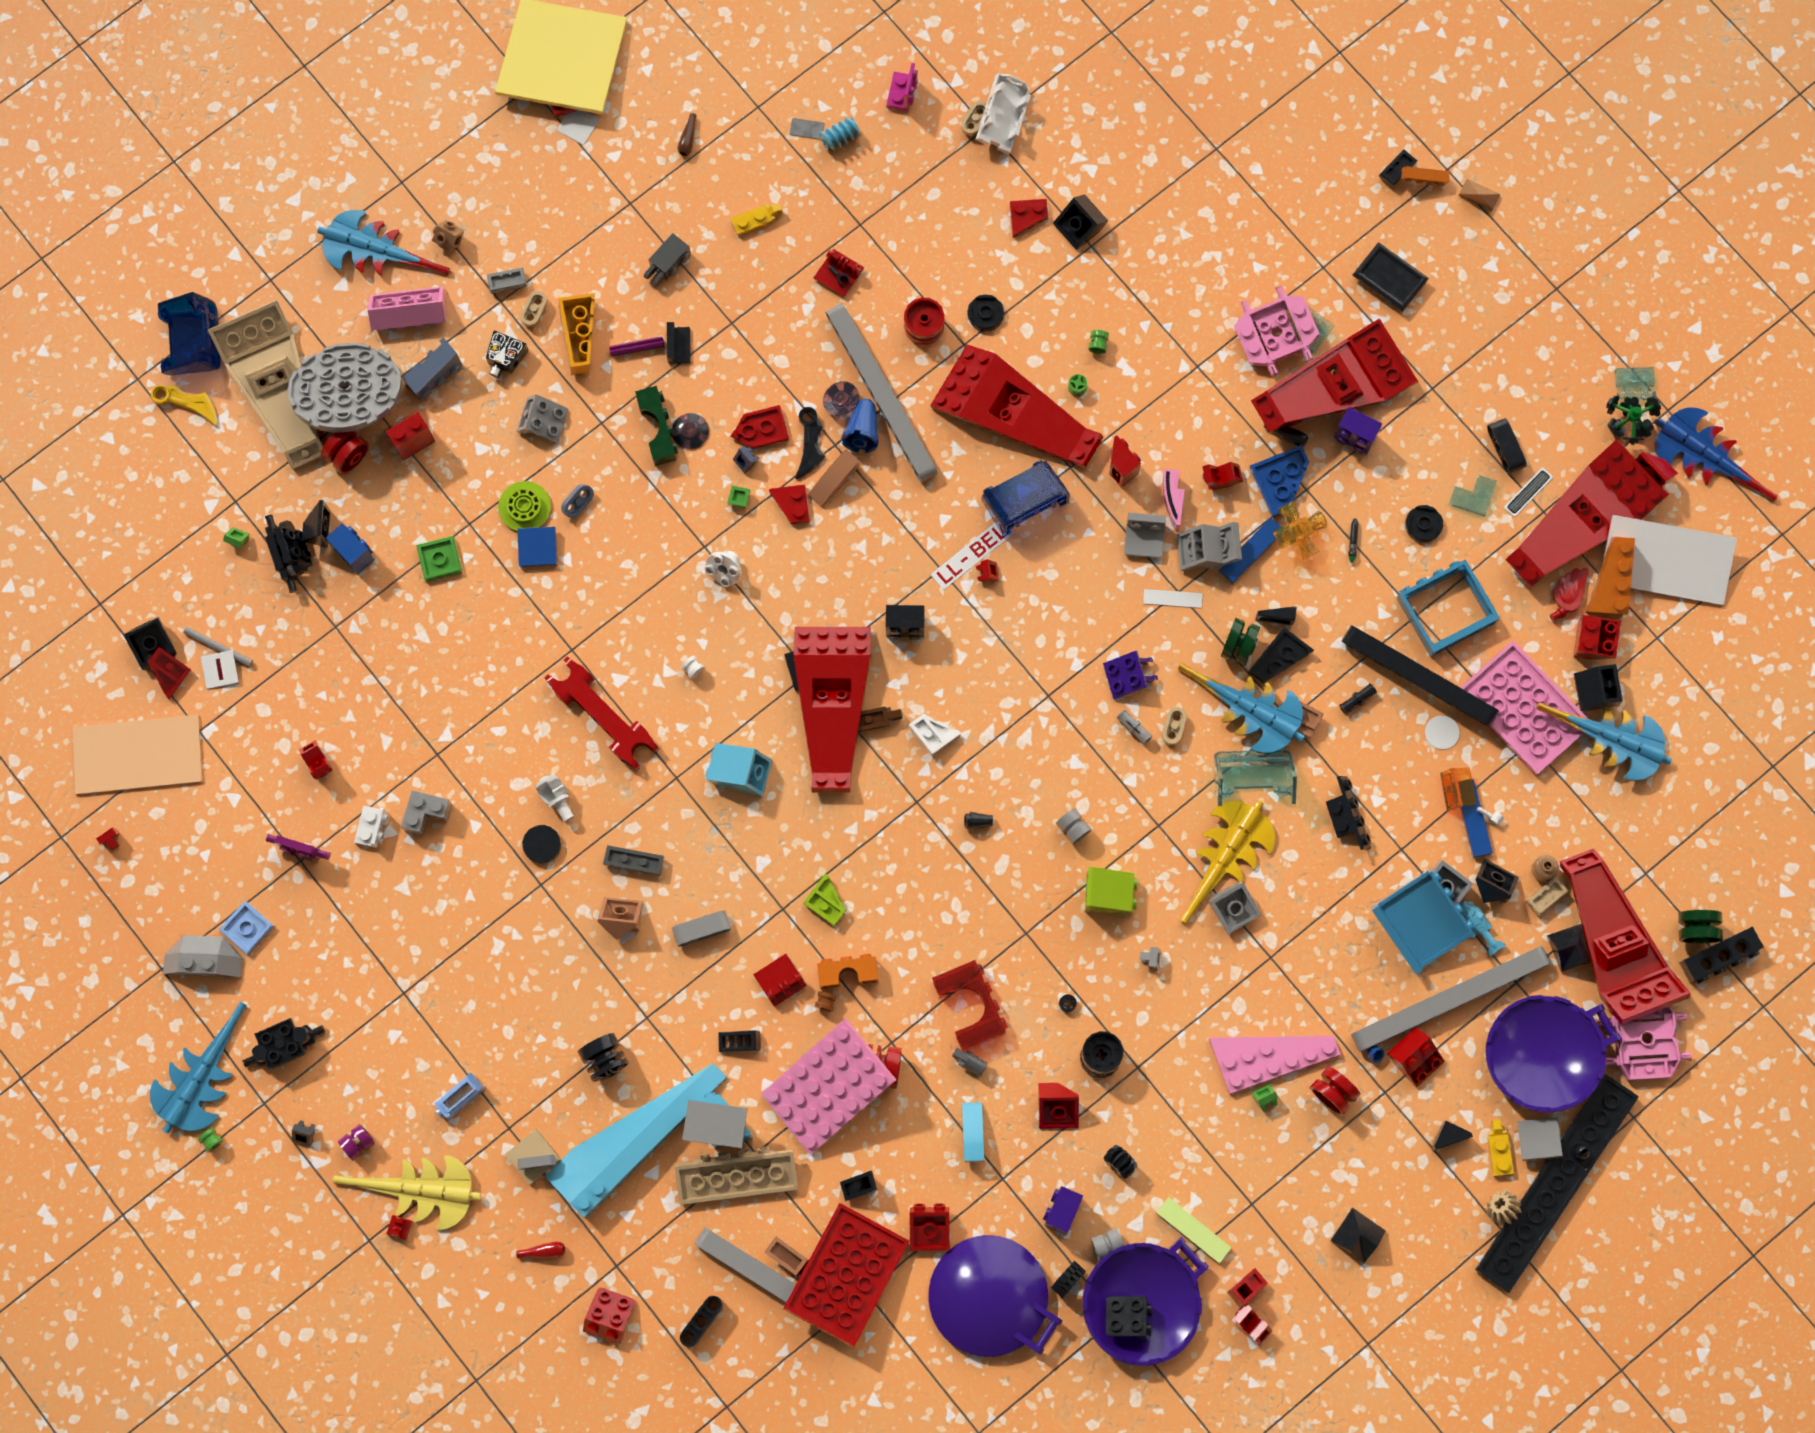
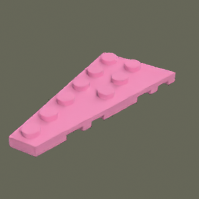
M1334 1036L1209 1038L1229 1094L1341 1055Z

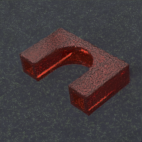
M976 960L932 978L939 998L966 989L974 991L983 1000L985 1010L981 1019L975 1024L955 1032L959 1046L964 1052L1005 1035V1029L1008 1028L1004 1017H999L997 1012L1000 1010L996 999L992 1000L990 996L992 992L991 986L988 981L984 982L982 977L985 974L981 963L977 964Z

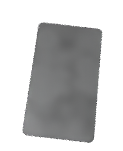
M792 118L789 134L820 139L819 132H823L824 122Z

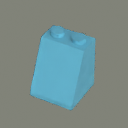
M715 743L711 753L710 765L706 771V780L714 785L763 796L772 759L754 748Z

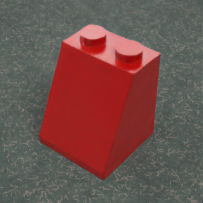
M416 410L384 429L403 461L435 442L429 427Z

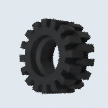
M1074 1260L1050 1288L1063 1298L1086 1271Z

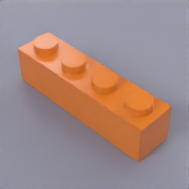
M1406 166L1402 168L1401 180H1405V182L1415 181L1417 184L1424 182L1427 185L1438 184V186H1445V184L1449 183L1450 171Z

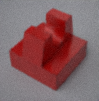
M986 559L976 566V570L983 573L982 576L977 577L978 581H999L997 562Z
M113 827L96 838L100 845L107 843L111 850L120 846L115 839L119 833Z
M392 1215L386 1234L407 1240L412 1221Z

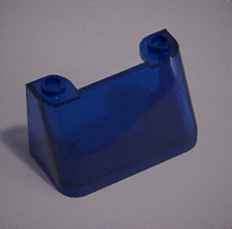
M190 292L159 302L158 317L169 326L170 357H165L161 360V373L172 376L210 372L219 369L221 364L220 354L208 332V329L218 325V311L214 301L195 292Z
M1039 460L1030 469L995 487L990 486L983 490L984 494L981 496V500L1002 537L1010 534V529L1015 526L1016 528L1019 527L1023 521L1050 507L1055 508L1056 503L1060 507L1069 503L1070 493L1047 461Z

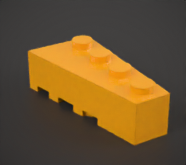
M595 293L558 298V309L571 375L590 372Z

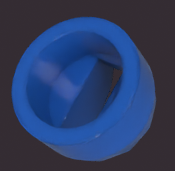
M1371 1046L1367 1050L1368 1058L1374 1063L1380 1062L1384 1057V1050L1378 1046Z

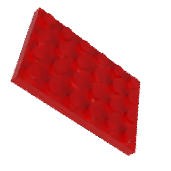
M839 1203L783 1310L854 1348L909 1240Z

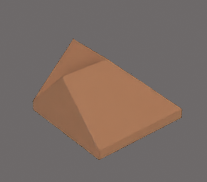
M604 897L598 916V923L616 940L630 930L639 931L643 901Z

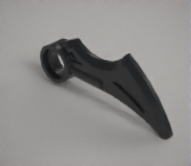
M804 407L799 412V422L804 426L802 459L795 479H799L811 472L825 458V455L818 447V436L823 427L817 417V412L812 407ZM807 412L814 416L809 422L803 419V415Z

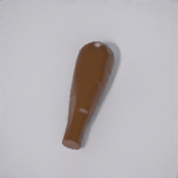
M690 113L678 143L677 149L682 156L689 155L693 148L697 117L694 113Z

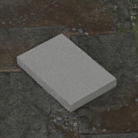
M688 1100L682 1140L742 1149L748 1108Z

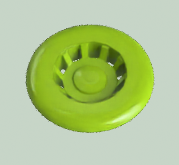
M521 481L510 485L502 493L498 504V511L502 521L509 528L516 531L519 528L540 527L547 520L551 509L550 498L545 489L530 481Z

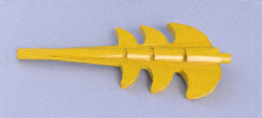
M1257 800L1254 806H1250L1242 801H1227L1218 805L1210 813L1211 816L1224 820L1228 824V828H1214L1202 834L1203 837L1214 840L1219 847L1218 849L1202 848L1196 851L1197 855L1205 857L1211 863L1191 904L1180 919L1182 923H1188L1197 907L1225 873L1232 875L1238 882H1243L1241 868L1235 862L1237 859L1247 862L1252 870L1256 869V854L1250 846L1251 842L1260 844L1268 854H1271L1275 844V831L1270 820L1260 812L1264 805L1262 801Z

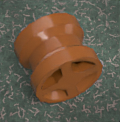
M818 991L819 999L814 1007L833 1012V1003L836 1001L837 996Z

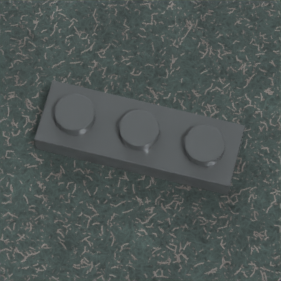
M607 845L603 865L661 876L665 857Z

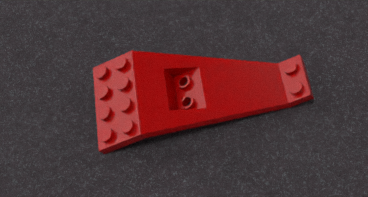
M1379 318L1255 397L1251 402L1271 434L1287 423L1346 411L1348 407L1355 409L1386 402L1418 383V380ZM1333 369L1338 370V373L1336 375L1331 374V371ZM1347 385V389L1343 391L1341 386Z
M968 344L930 405L933 410L962 419L1083 468H1086L1104 438L1101 433L1085 428L996 353Z
M795 627L794 665L812 773V793H850L851 773L870 665L871 627Z
M1593 848L1560 861L1559 867L1571 882L1600 999L1620 1024H1626L1689 999L1690 991L1670 969L1605 861Z

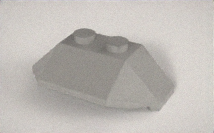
M184 935L165 954L163 975L241 978L243 958L224 937Z

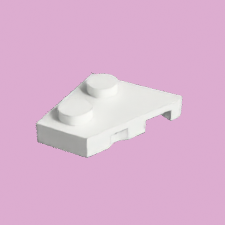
M925 714L908 725V728L931 756L961 735L960 731H954L946 727V724L935 721L932 717Z

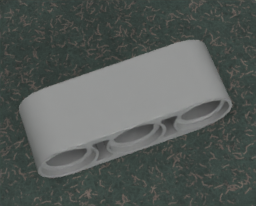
M725 910L672 927L677 947L689 945L731 930Z

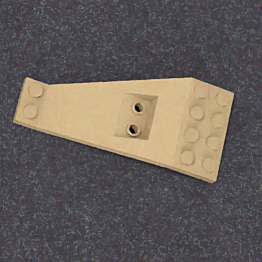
M277 299L208 329L225 366L284 452L291 469L321 457L323 445L318 437L317 429L300 420L294 413L289 401V381L293 372L297 371L301 364L293 332ZM282 371L284 373L283 377H278L276 375L277 372ZM265 379L267 382L265 385H261L259 381Z

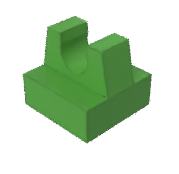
M1270 1085L1252 1092L1254 1100L1263 1112L1267 1111V1103L1271 1102L1274 1107L1278 1105V1097Z

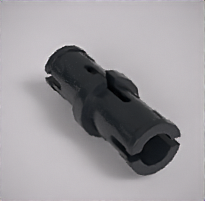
M1369 683L1359 692H1354L1352 697L1340 704L1341 711L1347 715L1356 707L1364 705L1366 700L1377 694V690Z

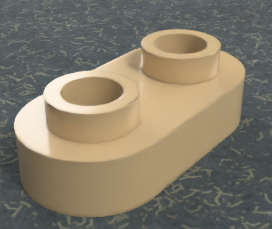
M975 102L962 121V131L965 135L974 136L978 133L986 107L985 102ZM982 111L983 114L979 115L977 112ZM968 126H973L974 128H973V129H968L967 127H968Z
M535 291L531 293L521 312L522 323L527 327L536 326L547 307L548 300L543 292ZM538 300L542 301L539 305L535 304ZM530 316L534 317L532 321L528 320Z
M1180 707L1172 708L1166 718L1162 739L1168 745L1178 744L1182 737L1187 714ZM1178 715L1180 720L1175 721L1173 716ZM1173 733L1175 738L1170 739L1168 734Z

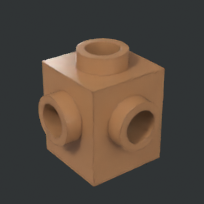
M445 220L434 227L432 241L438 244L439 247L451 252L460 246L465 230L456 226L455 223Z

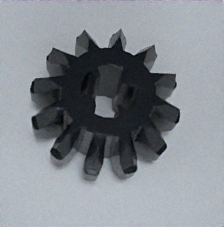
M1118 1145L1110 1148L1104 1156V1161L1110 1169L1122 1178L1126 1179L1131 1176L1137 1168L1135 1159Z

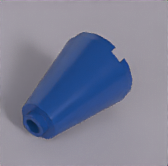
M870 399L858 401L841 436L842 445L851 451L859 452L860 449L865 450V453H870L878 447L876 406Z

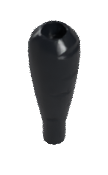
M1282 426L1274 431V433L1296 446L1302 445L1303 447L1308 440L1306 433L1290 427Z

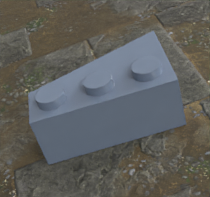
M444 338L439 341L441 345L434 352L430 350L427 353L429 357L423 363L418 362L402 378L405 385L418 400L428 397L433 389L437 386H442L448 377L457 374L463 366L456 351Z

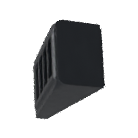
M1297 606L1257 611L1255 620L1293 625Z
M760 1031L718 1032L719 1052L761 1050ZM750 1035H752V1046L750 1042ZM726 1036H729V1047L726 1048ZM734 1036H737V1047H734ZM742 1036H745L744 1047H742Z

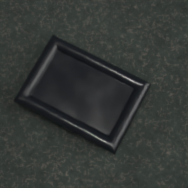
M1379 242L1352 274L1353 277L1402 312L1429 280L1426 275Z

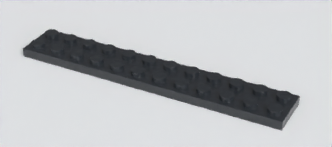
M1603 1075L1598 1087L1589 1096L1561 1138L1563 1158L1547 1159L1520 1200L1521 1206L1519 1208L1521 1213L1516 1214L1517 1219L1513 1218L1511 1224L1507 1222L1504 1224L1474 1269L1505 1292L1510 1293L1639 1097L1609 1075ZM1578 1145H1586L1590 1150L1589 1158L1584 1161L1576 1160L1573 1156L1574 1148ZM1583 1149L1578 1153L1579 1157L1587 1151Z

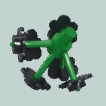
M1614 395L1607 402V414L1612 415L1615 408L1623 411V415L1627 416V418L1623 421L1620 419L1616 420L1615 418L1610 419L1607 426L1612 434L1626 439L1627 443H1631V445L1639 444V440H1644L1641 437L1647 438L1651 436L1654 426L1649 419H1645L1642 422L1641 416L1642 413L1649 411L1651 416H1660L1661 405L1655 396L1652 398L1648 397L1645 408L1641 409L1637 397H1625L1624 402L1618 405L1620 396ZM1630 420L1632 422L1631 437H1624L1626 427L1623 425Z

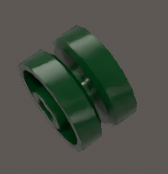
M1235 617L1220 657L1230 660L1236 649L1239 651L1236 662L1246 666L1249 656L1253 654L1261 627L1250 624L1246 634L1242 633L1245 621Z
M1687 910L1679 912L1678 924L1684 926V928L1679 930V941L1694 944L1723 941V930L1715 927L1723 922L1722 912L1716 910Z

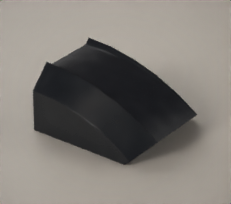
M159 616L123 634L142 670L152 671L148 661L158 647L174 658L177 654Z

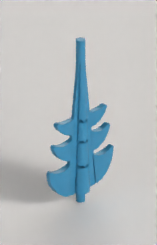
M239 1002L230 1019L200 1057L192 1054L187 1048H183L184 1060L191 1068L189 1072L179 1070L173 1062L169 1063V1075L176 1086L174 1091L163 1088L156 1079L153 1081L150 1089V1102L156 1114L167 1121L163 1128L164 1132L169 1134L174 1126L185 1131L202 1130L210 1126L218 1118V1114L204 1111L199 1106L200 1101H216L226 1095L224 1091L213 1089L209 1085V1081H222L233 1076L232 1073L219 1069L217 1064L236 1022L247 1006L246 1004Z

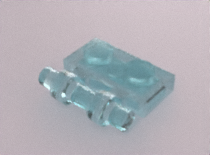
M1654 367L1615 369L1616 388L1624 389V391L1617 392V395L1620 396L1619 399L1637 397L1647 400L1648 397H1656V391L1648 390V387L1655 386ZM1631 388H1640V391H1632Z

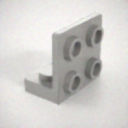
M537 394L527 397L516 432L520 434L531 432L557 443L565 423L568 408Z
M1128 513L1124 554L1126 556L1162 558L1166 516Z

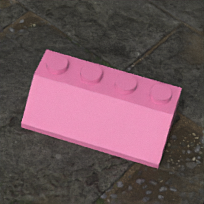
M444 286L370 295L367 311L371 331H385L390 328L403 329L407 326L421 327L424 324L439 325L446 322Z

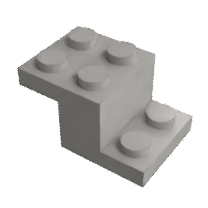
M1231 522L1220 527L1202 524L1177 534L1181 571H1188L1196 567L1217 569L1242 560L1239 524L1237 522Z

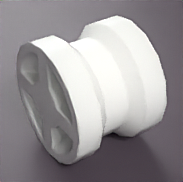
M691 656L680 668L688 673L690 679H694L705 667L697 662L695 656Z

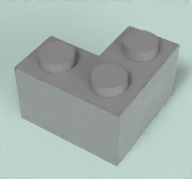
M412 790L401 828L405 832L423 836L428 818L444 822L448 821L452 803L449 799Z

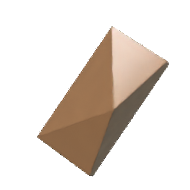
M1466 179L1459 196L1492 211L1500 194Z

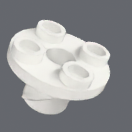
M733 551L714 552L706 560L705 572L723 587H729L737 583L741 578L740 559Z

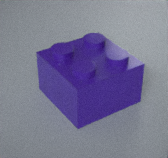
M1348 407L1334 438L1340 444L1352 446L1358 453L1368 454L1382 427V423Z
M1063 1186L1059 1190L1055 1189L1051 1198V1202L1054 1204L1052 1208H1047L1043 1220L1046 1221L1044 1226L1067 1235L1083 1195Z

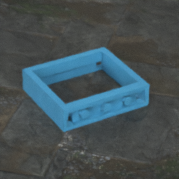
M1466 559L1461 562H1453L1449 565L1450 568L1444 571L1439 569L1432 574L1431 578L1427 579L1424 577L1416 582L1417 585L1411 588L1406 586L1403 590L1399 591L1400 594L1397 597V601L1430 657L1496 624L1500 619ZM1461 572L1486 617L1432 644L1407 599Z

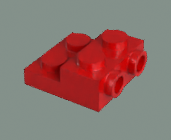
M917 1203L914 1204V1207H910V1251L950 1250L949 1207H945L943 1203H936L933 1207H925V1204Z

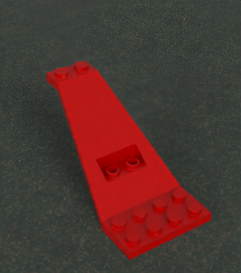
M1616 439L1585 468L1524 542L1505 560L1530 587H1533L1546 574L1606 541L1612 515L1642 520L1669 493ZM1583 502L1587 504V508L1585 510L1581 508V504ZM1598 516L1600 518V522L1595 523L1594 517Z

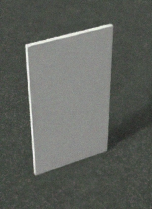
M1612 515L1605 554L1611 537L1635 538L1631 588L1724 605L1737 542L1736 537Z

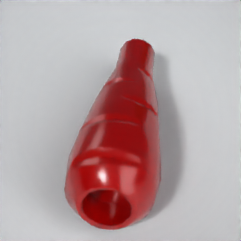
M559 1241L545 1243L525 1250H517L516 1256L517 1258H557L563 1256L565 1246Z

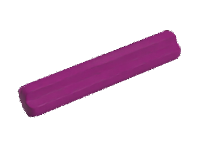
M660 336L612 345L609 347L611 356L614 357L662 348L665 344L663 337Z

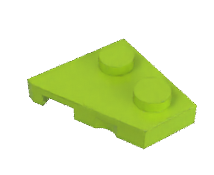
M825 873L803 904L835 927L846 912V909L829 876Z

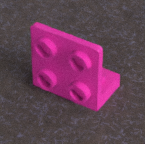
M911 63L909 74L894 71L886 108L908 112L909 105H913V93L918 84V70H915V63Z

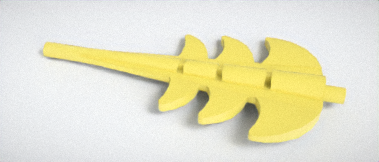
M449 1155L444 1156L446 1172L443 1178H439L435 1165L425 1157L421 1159L423 1171L420 1178H416L413 1166L406 1159L402 1160L403 1173L401 1178H352L334 1176L333 1178L334 1184L351 1185L399 1197L396 1216L406 1212L412 1205L413 1200L417 1201L418 1211L414 1222L425 1219L432 1213L435 1206H439L440 1219L435 1227L437 1230L448 1229L458 1224L467 1214L470 1201H480L481 1193L472 1192V1179L467 1167L460 1160Z

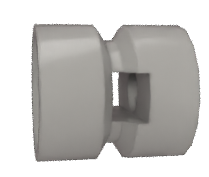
M1076 808L1067 812L1056 822V825L1062 832H1067L1066 837L1072 845L1079 842L1092 830L1087 822H1081L1082 816Z
M1117 1228L1106 1232V1236L1100 1234L1091 1238L1099 1261L1112 1250L1124 1246Z

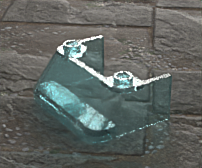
M1253 750L1220 751L1214 754L1215 793L1218 806H1222V798H1229L1235 793V789L1273 788L1274 793L1278 796L1285 797L1290 795L1292 804H1296L1297 775L1292 755L1289 751L1281 750L1273 754H1262Z

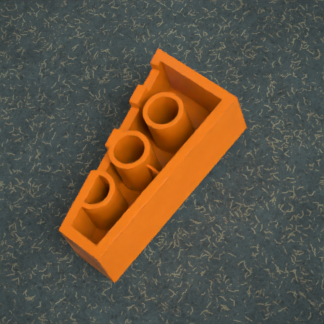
M1611 537L1595 588H1593L1589 605L1586 608L1587 612L1628 615L1635 538Z

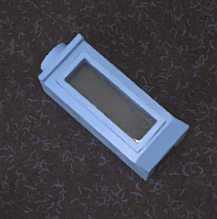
M470 1072L434 1103L437 1106L435 1111L442 1119L446 1117L450 1120L486 1088Z

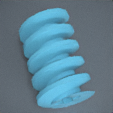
M848 117L844 118V123L839 121L838 126L832 125V130L826 128L825 133L819 132L821 142L827 151L828 148L835 151V144L842 147L841 141L847 144V137L853 141L854 133L858 137L861 136L859 128L852 117H850L851 120Z

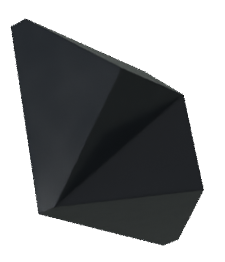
M324 500L318 501L303 522L301 541L328 547L326 537L329 535L331 511Z
M1484 858L1475 879L1483 903L1493 901L1506 903L1511 898L1519 877Z
M1581 924L1547 935L1561 972L1591 962Z
M1352 1207L1330 1241L1364 1264L1379 1245L1386 1230Z

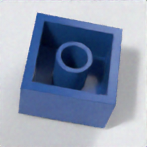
M342 523L326 537L332 548L357 575L374 561L371 555L374 552L351 526L347 528Z

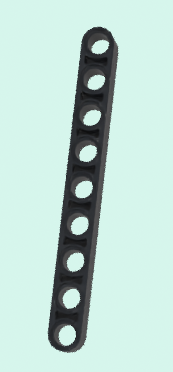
M1350 625L1341 640L1347 646L1489 728L1500 712L1485 701L1353 625Z

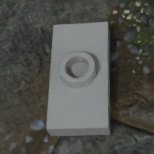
M523 267L487 274L491 294L527 287Z

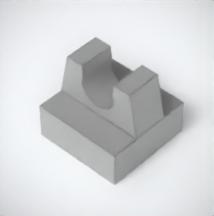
M1150 947V952H1140L1141 962L1149 963L1150 969L1159 970L1161 950L1158 947Z

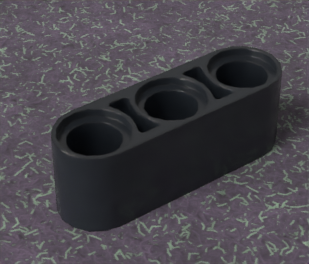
M1504 418L1488 424V434L1505 471L1509 474L1527 467L1524 454L1508 420Z
M709 1296L680 1334V1341L684 1346H695L723 1309V1301L719 1297ZM713 1299L719 1302V1308L715 1311L709 1309V1302ZM699 1316H705L707 1319L704 1327H699L696 1323ZM688 1332H692L695 1336L694 1341L690 1344L684 1340V1336Z

